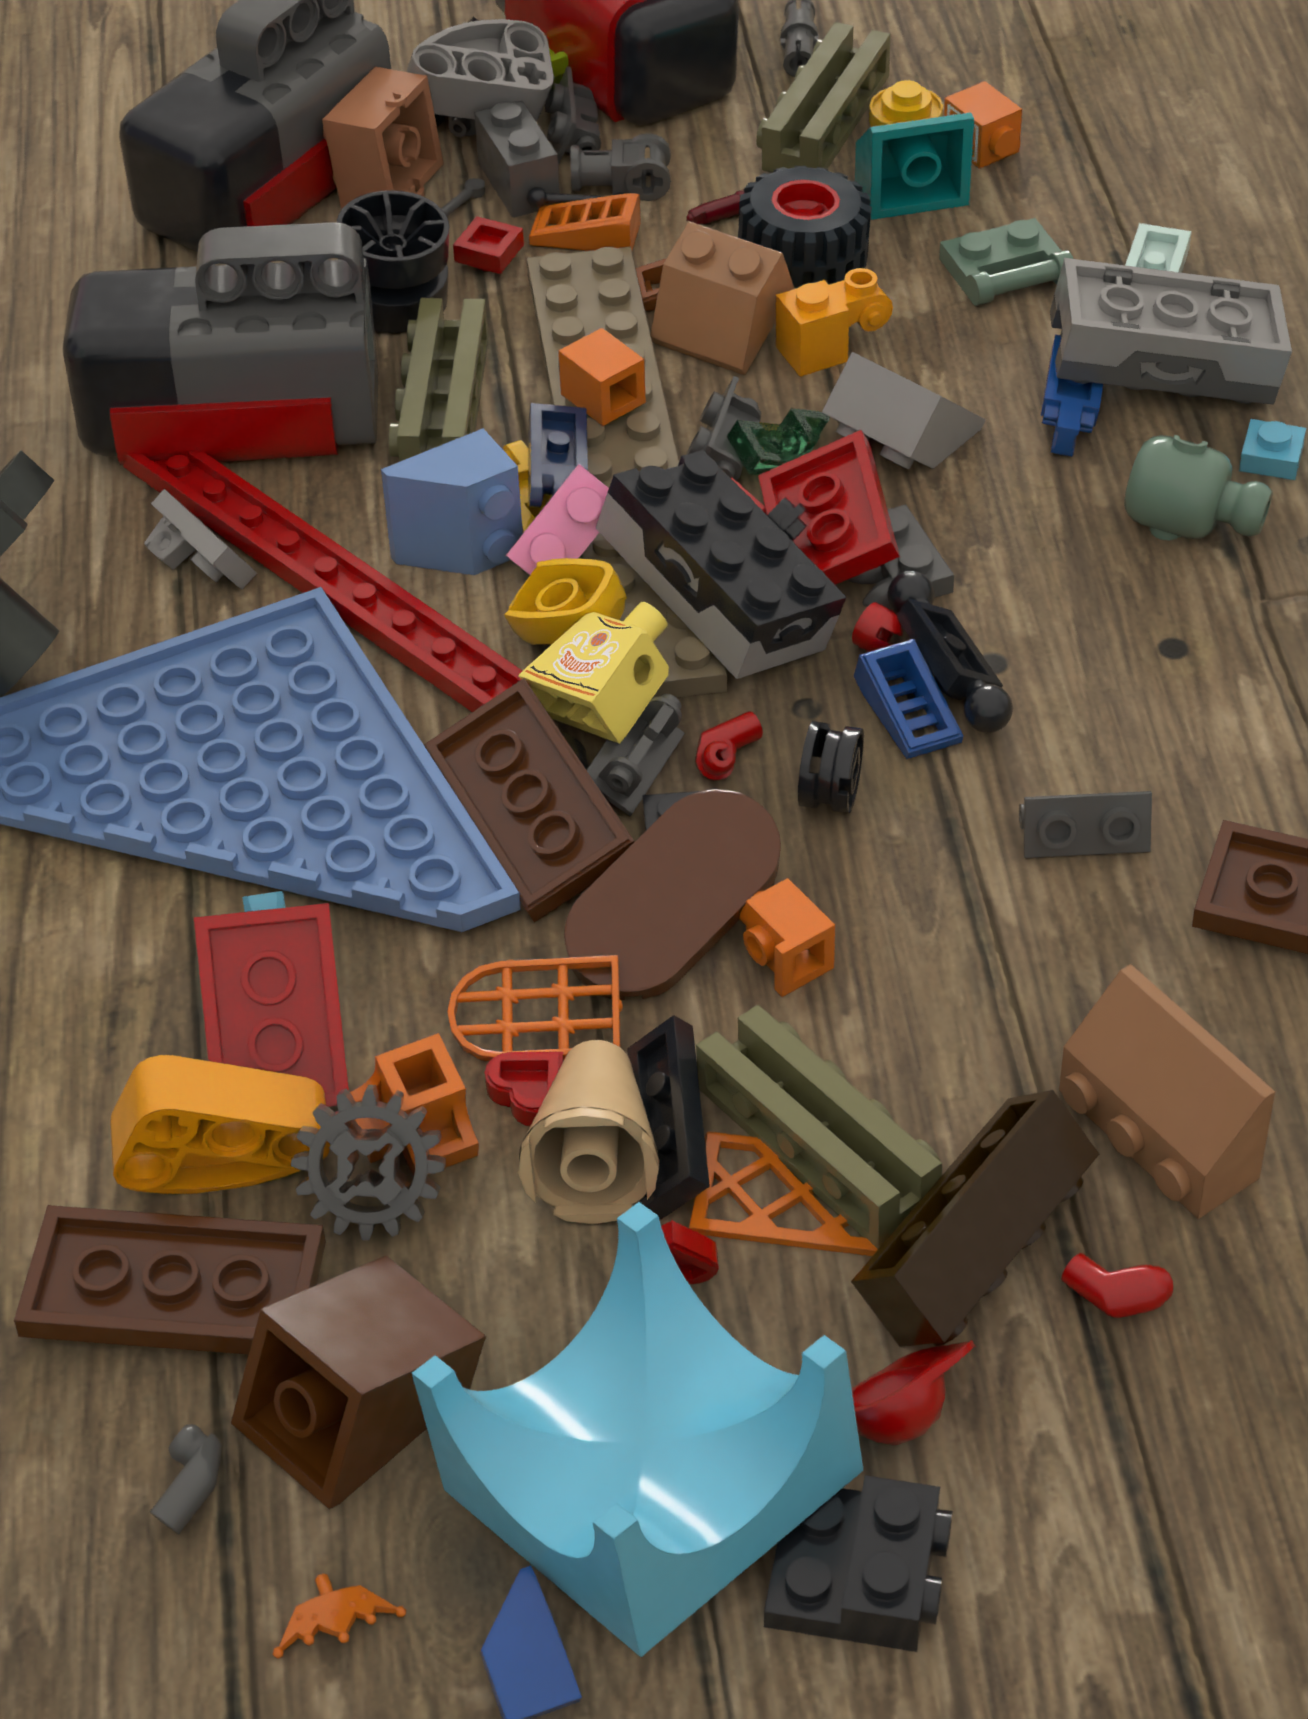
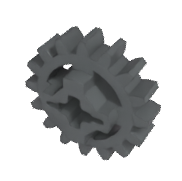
M368 1085L361 1102H355L347 1089L341 1090L337 1094L338 1111L334 1112L328 1106L320 1103L312 1112L316 1122L321 1126L320 1129L302 1126L296 1138L304 1145L310 1147V1150L297 1153L291 1159V1167L308 1170L309 1175L299 1182L295 1188L297 1195L315 1193L318 1201L310 1215L317 1219L324 1216L328 1211L335 1214L337 1218L334 1223V1233L338 1235L345 1231L350 1222L359 1224L362 1240H370L375 1225L378 1223H383L391 1237L398 1235L401 1229L399 1215L404 1213L410 1219L416 1222L420 1221L425 1210L417 1198L421 1196L428 1199H436L441 1187L427 1176L428 1174L444 1171L446 1166V1158L429 1154V1149L440 1142L442 1138L440 1130L422 1132L419 1125L422 1123L427 1110L423 1106L414 1109L409 1114L401 1110L404 1093L399 1090L393 1094L388 1103L379 1101L376 1085ZM376 1118L390 1124L384 1129H362L354 1119ZM327 1141L331 1144L329 1148L338 1157L337 1173L330 1181L326 1177L323 1166V1152ZM387 1143H390L383 1156L384 1159L378 1168L382 1175L370 1169L363 1175L359 1173L352 1181H348L360 1157L357 1149L360 1153L367 1156L374 1150L379 1152ZM409 1143L415 1156V1175L411 1184L407 1181L408 1176L400 1169V1153ZM354 1196L377 1197L384 1205L368 1207L349 1201Z

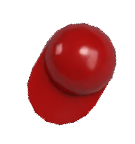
M973 1341L925 1348L910 1353L853 1387L852 1395L858 1435L877 1443L899 1445L924 1435L941 1415L946 1395L944 1373L975 1347Z

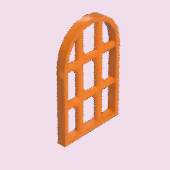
M618 955L533 960L509 959L481 965L462 977L451 993L447 1013L452 1035L465 1052L482 1061H490L499 1054L508 1052H563L564 1060L572 1049L569 1048V1034H575V1030L613 1028V1044L621 1048L620 1012L622 1011L623 1004L620 1000ZM612 967V984L568 987V969ZM558 970V984L553 983L550 988L512 989V972ZM502 973V987L497 986L496 990L466 992L469 986L481 978ZM612 995L613 1018L569 1020L568 1000L574 1001L575 997ZM558 998V1017H552V1021L513 1023L512 1003L517 1004L519 1000ZM502 1001V1020L497 1019L495 1024L457 1025L456 1012L458 1003ZM558 1031V1049L513 1051V1036L518 1037L519 1033ZM502 1034V1052L483 1050L468 1042L464 1036Z

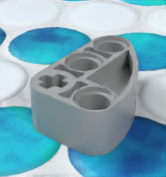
M506 19L462 23L430 36L413 50L406 70L409 73L426 75L428 77L434 114L474 120V112L492 108L502 102L513 103L523 101L535 121H537L554 79L548 41L543 31L532 23Z

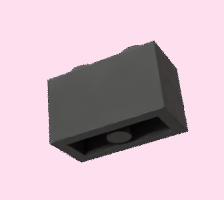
M523 101L513 103L502 102L492 108L474 112L478 164L512 218L539 210V208L532 207L527 201V195L531 189L539 187L546 193L560 194L557 153Z

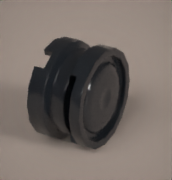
M811 722L805 738L798 781L799 806L817 808L820 803L830 804L835 812L851 813L857 795L863 761L864 730L862 728L845 726L841 732L831 730L830 723Z

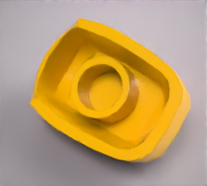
M580 558L551 559L537 562L536 568L515 595L508 611L504 615L513 632L521 640L532 645H552L586 614L596 612L620 620L625 609L627 596L619 576L613 567L605 561Z

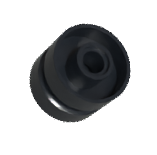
M395 190L364 194L347 203L340 211L336 223H344L352 227L359 234L362 241L363 257L367 259L374 330L385 333L407 332L408 321L417 320L421 298H442L444 312L448 298L447 262L449 257V221L445 212L436 203L423 196Z

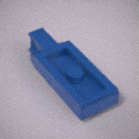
M1055 334L1041 409V416H1043L1042 424L1055 426L1051 453L1073 457L1075 441L1079 431L1092 433V428L1096 425L1103 384L1093 382L1083 384L1069 379L1057 378L1055 360L1061 342V335Z

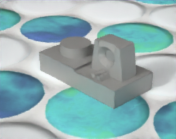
M165 489L151 503L164 516L144 544L171 569H175L197 550L190 560L216 583L225 575L242 590L257 574L252 567Z

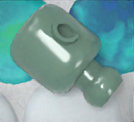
M1159 435L1145 441L1136 456L1127 483L1124 506L1128 516L1133 521L1150 527L1151 534L1161 540H1174L1179 537L1189 539L1204 538L1213 531L1218 521L1230 524L1241 535L1254 536L1260 534L1264 526L1273 491L1267 485L1258 481H1251L1245 484L1231 481L1233 469L1229 458L1224 453L1207 447L1208 442L1206 441L1196 444L1182 440L1178 435H1174V437Z

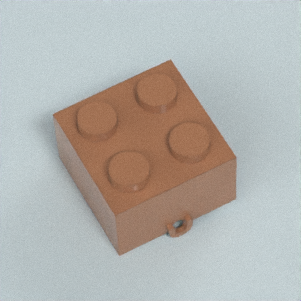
M374 67L322 119L323 135L328 145L333 168V181L337 187L341 208L359 196L377 191H405L424 196L423 186L444 165L428 77L426 75Z

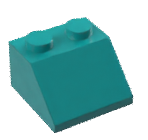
M971 112L870 127L856 141L855 181L863 187L862 192L868 193L871 206V220L969 205L974 117Z

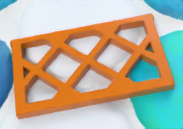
M711 1131L705 1134L710 1187L695 1196L689 1225L690 1229L706 1236L873 1256L878 1249L867 1238L850 1236L844 1229L849 1226L847 1220L841 1214L833 1218L813 1196L815 1194L813 1188L807 1182L802 1184L783 1164L779 1156L759 1138ZM720 1148L751 1151L760 1157V1159L733 1175H730L718 1162ZM771 1169L791 1192L761 1209L741 1186ZM714 1178H716L719 1183L713 1186ZM728 1193L749 1215L748 1218L741 1222L707 1218L709 1204ZM801 1202L822 1226L814 1231L777 1227L771 1219Z

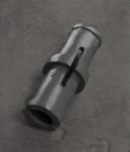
M789 0L785 5V24L781 29L780 39L782 48L785 50L784 69L793 77L796 75L798 65H805L812 56L814 46L819 40L818 28L814 24L815 6L811 0H801V9H797V0Z

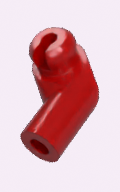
M748 711L701 733L695 756V764L704 777L710 780H722L732 773L736 763V750L761 739L763 736L762 726L757 716L753 712Z

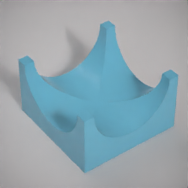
M638 1202L617 1218V1255L610 1280L596 1309L570 1344L546 1366L522 1381L490 1391H475L463 1388L458 1381L455 1371L436 1355L413 1371L412 1376L444 1490L638 1656L642 1657L864 1470L846 1350L823 1335L802 1352V1366L799 1375L781 1371L756 1357L734 1339L703 1305L683 1276L668 1247L659 1216Z

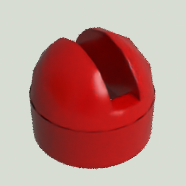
M873 602L859 617L852 633V643L867 652L894 645L889 642L893 634L903 636V627L892 610L877 602Z

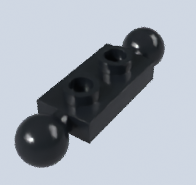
M906 571L897 575L888 587L887 597L889 605L897 613L900 624L910 637L908 640H915L922 656L935 675L934 679L939 689L949 697L957 700H962L966 697L964 715L970 726L977 731L993 733L1004 728L1010 721L1013 713L1012 700L1008 693L1002 689L1003 684L952 610L932 605L935 596L934 587L924 574L916 571Z

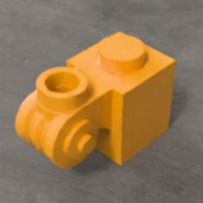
M865 268L853 269L845 275V280L830 285L825 280L777 294L776 348L799 377L846 363L848 361L849 327L857 322L864 331L878 330L888 322L892 315V301L878 286L876 273Z

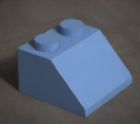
M484 428L381 469L390 554L396 564L476 575L510 561L505 555L523 534L518 466Z

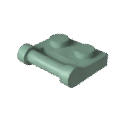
M1036 218L1018 220L1001 227L981 232H971L961 237L940 242V261L975 306L990 303L994 300V296L1049 281L1057 284L1064 258L1074 259L1068 250H1060Z

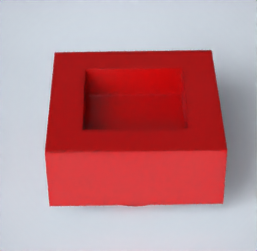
M476 216L453 244L454 262L476 267L482 271L501 274L524 246L523 228Z

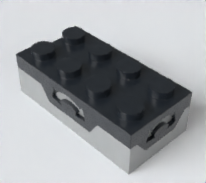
M704 450L682 455L678 466L663 469L658 466H646L640 471L635 468L613 475L596 529L736 679L826 649L847 597Z

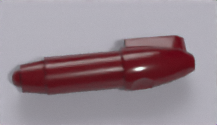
M744 190L700 204L688 211L687 221L706 225L738 215L740 196L744 194Z

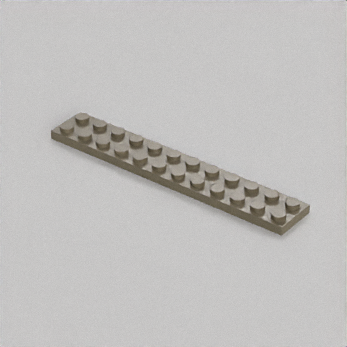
M602 247L594 251L565 254L553 252L544 256L527 257L528 279L552 405L577 407L561 395L558 350L600 328L605 329L644 358L646 403L604 426H601L587 415L588 471L609 488L613 475L635 468L640 471L646 466H658L663 469L678 466V455L631 247ZM599 533L580 557L581 559L605 561L613 567L619 576L627 596L625 609L620 621H624L640 602H646L655 607L667 621V628L653 643L668 664L669 672L654 697H660L662 694H671L678 698L727 692L725 666Z

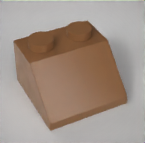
M688 221L663 264L650 334L652 343L745 375L776 322V295L794 289L783 253Z

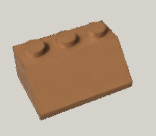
M1130 964L1121 969L1065 1044L1059 1090L1074 1111L1079 1114H1086L1107 1134L1111 1144L1120 1154L1132 1157L1154 1178L1157 1186L1166 1197L1173 1201H1179L1197 1219H1200L1260 1179L1275 1091L1133 965Z

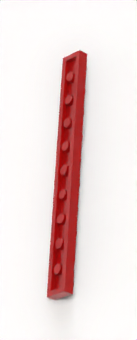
M188 452V457L174 455L168 460H151L143 454H127V461L123 464L125 469L159 493L165 489L202 523L300 592L305 593L322 587L344 623L469 711L474 712L521 680L519 674L523 670L205 452Z

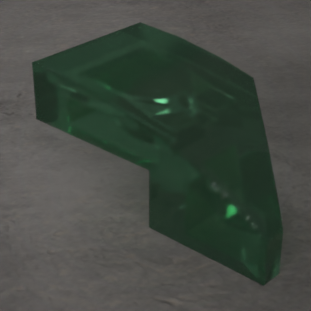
M791 408L781 424L737 420L727 434V438L749 475L758 476L810 453L817 444L830 416L822 413V411Z

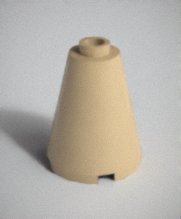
M603 1040L582 1042L574 1046L566 1055L522 1142L518 1170L526 1194L535 1203L536 1196H538L544 1202L554 1207V1216L569 1222L595 1225L617 1221L619 1216L640 1201L646 1194L648 1200L655 1191L659 1171L657 1148L630 1059L619 1046Z

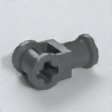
M645 133L637 135L632 139L612 140V150L581 151L579 146H571L572 192L580 191L582 186H612L613 195L621 192L627 194L634 193L640 195V200L652 201L664 196L670 188L671 176L667 168L671 157L670 147L664 138L656 134ZM646 147L650 148V159H645ZM646 176H651L650 187H646Z

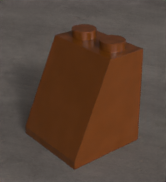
M383 1256L260 1310L231 1424L322 1504L331 1509L342 1503L427 1429L412 1372L436 1355L455 1371L462 1387L470 1390L486 1335L388 1256Z

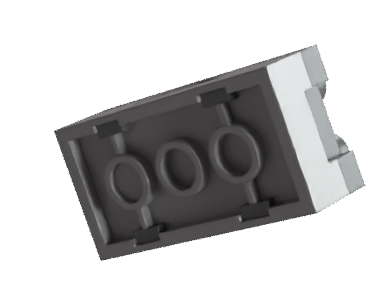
M1064 258L1050 308L1051 328L1062 329L1060 333L1061 342L1055 360L1057 378L1069 379L1083 384L1093 382L1118 385L1132 390L1150 389L1174 392L1187 397L1206 396L1230 399L1244 404L1255 402L1274 405L1292 354L1279 285Z

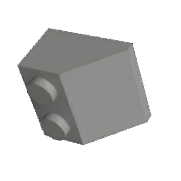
M854 352L851 353L822 410V413L840 422L836 430L837 433L846 437L862 429L867 440L872 438L884 444L879 455L907 469H910L914 460L934 469L979 432L986 419Z

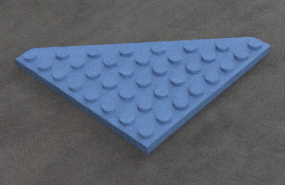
M322 587L0 697V824L459 932L470 930L521 910L519 891Z

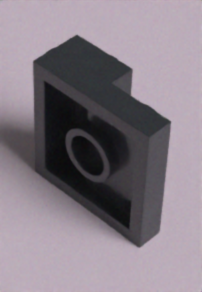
M865 1475L862 1491L842 1488L777 1543L764 1609V1627L917 1652L922 1622L936 1624L938 1618L942 1577L929 1575L932 1555L947 1557L953 1511L939 1509L940 1487Z

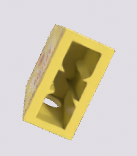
M640 602L624 621L596 612L586 614L519 674L521 680L523 678L526 680L551 719L620 744L668 676L669 666L653 643L667 628V621L655 607L646 602Z

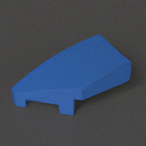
M531 1566L522 1568L480 1651L502 1719H533L578 1703L582 1698L560 1635Z

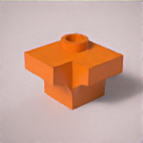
M439 1033L375 1056V1071L373 1075L362 1086L350 1092L355 1102L362 1101L368 1085H376L379 1101L388 1103L393 1094L399 1090L404 1093L401 1110L407 1114L421 1106L427 1110L422 1123L419 1125L422 1132L440 1130L442 1138L438 1144L429 1149V1154L446 1158L445 1168L478 1156L479 1142L472 1128L466 1107V1088ZM376 1118L354 1119L362 1129H384L390 1124ZM387 1143L379 1152L374 1150L371 1154L367 1155L369 1162L373 1163L383 1159L390 1143ZM409 1143L402 1152L414 1176L415 1156Z

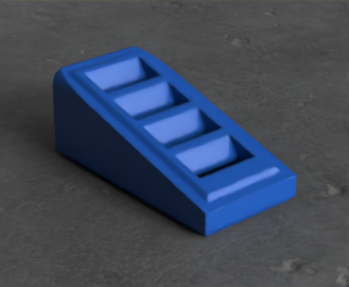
M914 639L859 655L854 678L863 696L906 759L962 743L964 736ZM900 677L905 681L893 686H889L887 681ZM913 693L916 697L899 703L895 699ZM920 709H924L927 713L926 715L906 720L903 715ZM935 725L939 730L917 738L912 733L914 730Z

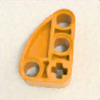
M174 1055L149 1057L133 1069L111 1114L113 1176L119 1185L133 1191L161 1194H196L253 1186L301 1171L300 1169L291 1167V1159L297 1153L309 1151L310 1147L304 1145L296 1137L302 1126L321 1128L312 1112L320 1103L326 1105L324 1090L315 1080L302 1076ZM328 1141L325 1144L323 1160L330 1151L329 1147L331 1145Z

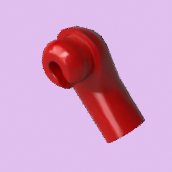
M1079 1253L1070 1260L1061 1277L1064 1284L1105 1314L1114 1318L1128 1317L1158 1309L1169 1300L1174 1290L1171 1275L1160 1266L1138 1265L1108 1272L1084 1253Z

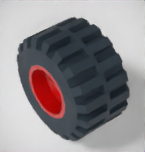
M795 166V168L789 169L785 167L774 169L773 173H763L757 176L756 182H749L744 188V194L740 196L738 238L782 252L794 289L825 280L830 285L845 280V275L853 269L866 268L871 220L870 198L868 193L862 192L863 187L859 183L848 181V176L839 172H829L826 168Z

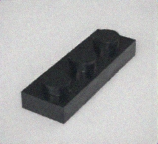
M675 1015L627 1048L628 1057L659 1156V1171L655 1191L648 1200L646 1194L640 1200V1203L657 1214L660 1220L710 1187L693 1026Z

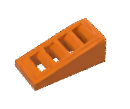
M634 193L618 194L544 205L539 208L529 235V245L594 251L602 247H631L632 251L641 225L640 195Z

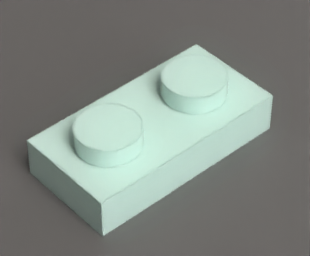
M1139 223L1125 266L1182 273L1190 248L1191 231Z

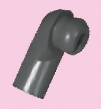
M195 1424L185 1425L169 1445L171 1457L184 1465V1468L150 1510L154 1517L178 1535L214 1490L222 1453V1445L213 1433L207 1436Z

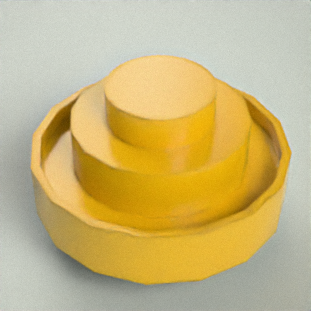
M910 80L899 81L893 86L878 92L872 97L869 105V122L871 127L943 117L941 98L933 91Z

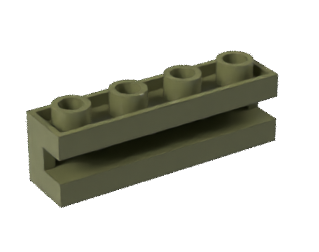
M835 22L824 39H819L816 42L808 62L805 65L799 66L792 85L787 92H781L776 108L769 118H763L759 125L756 144L758 148L762 149V170L773 172L774 169L783 167L789 169L795 168V166L828 169L868 109L872 97L880 91L889 77L890 33L871 30L861 47L855 48L853 47L854 26Z
M421 298L417 320L408 321L407 345L408 351L411 353H403L401 361L402 385L405 388H397L395 394V415L399 423H391L389 427V453L391 457H399V462L475 432L489 343L485 299H464L461 319L444 320L442 298Z
M756 1005L738 1017V1040L733 1044L717 1031L696 1044L700 1091L750 1136L757 1137L764 1142L802 1183L807 1182L822 1201L838 1215L841 1214L852 1228L862 1237L867 1238L877 1249L882 1246L942 1176V1162L927 1142L921 1139L915 1140L893 1121L888 1110L879 1101L866 1098L847 1081L841 1069L830 1060L823 1061L802 1042L800 1036L791 1025L784 1021L778 1022L760 1005Z

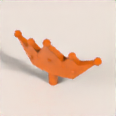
M320 1574L315 1578L320 1596L295 1607L279 1647L273 1649L272 1655L277 1659L282 1658L284 1650L298 1638L302 1639L307 1646H311L314 1644V1636L318 1631L338 1637V1640L345 1644L349 1641L350 1635L348 1632L356 1618L365 1620L369 1625H373L377 1618L375 1616L376 1612L396 1614L399 1618H403L406 1615V1609L403 1606H394L361 1585L334 1591L329 1576L327 1574Z

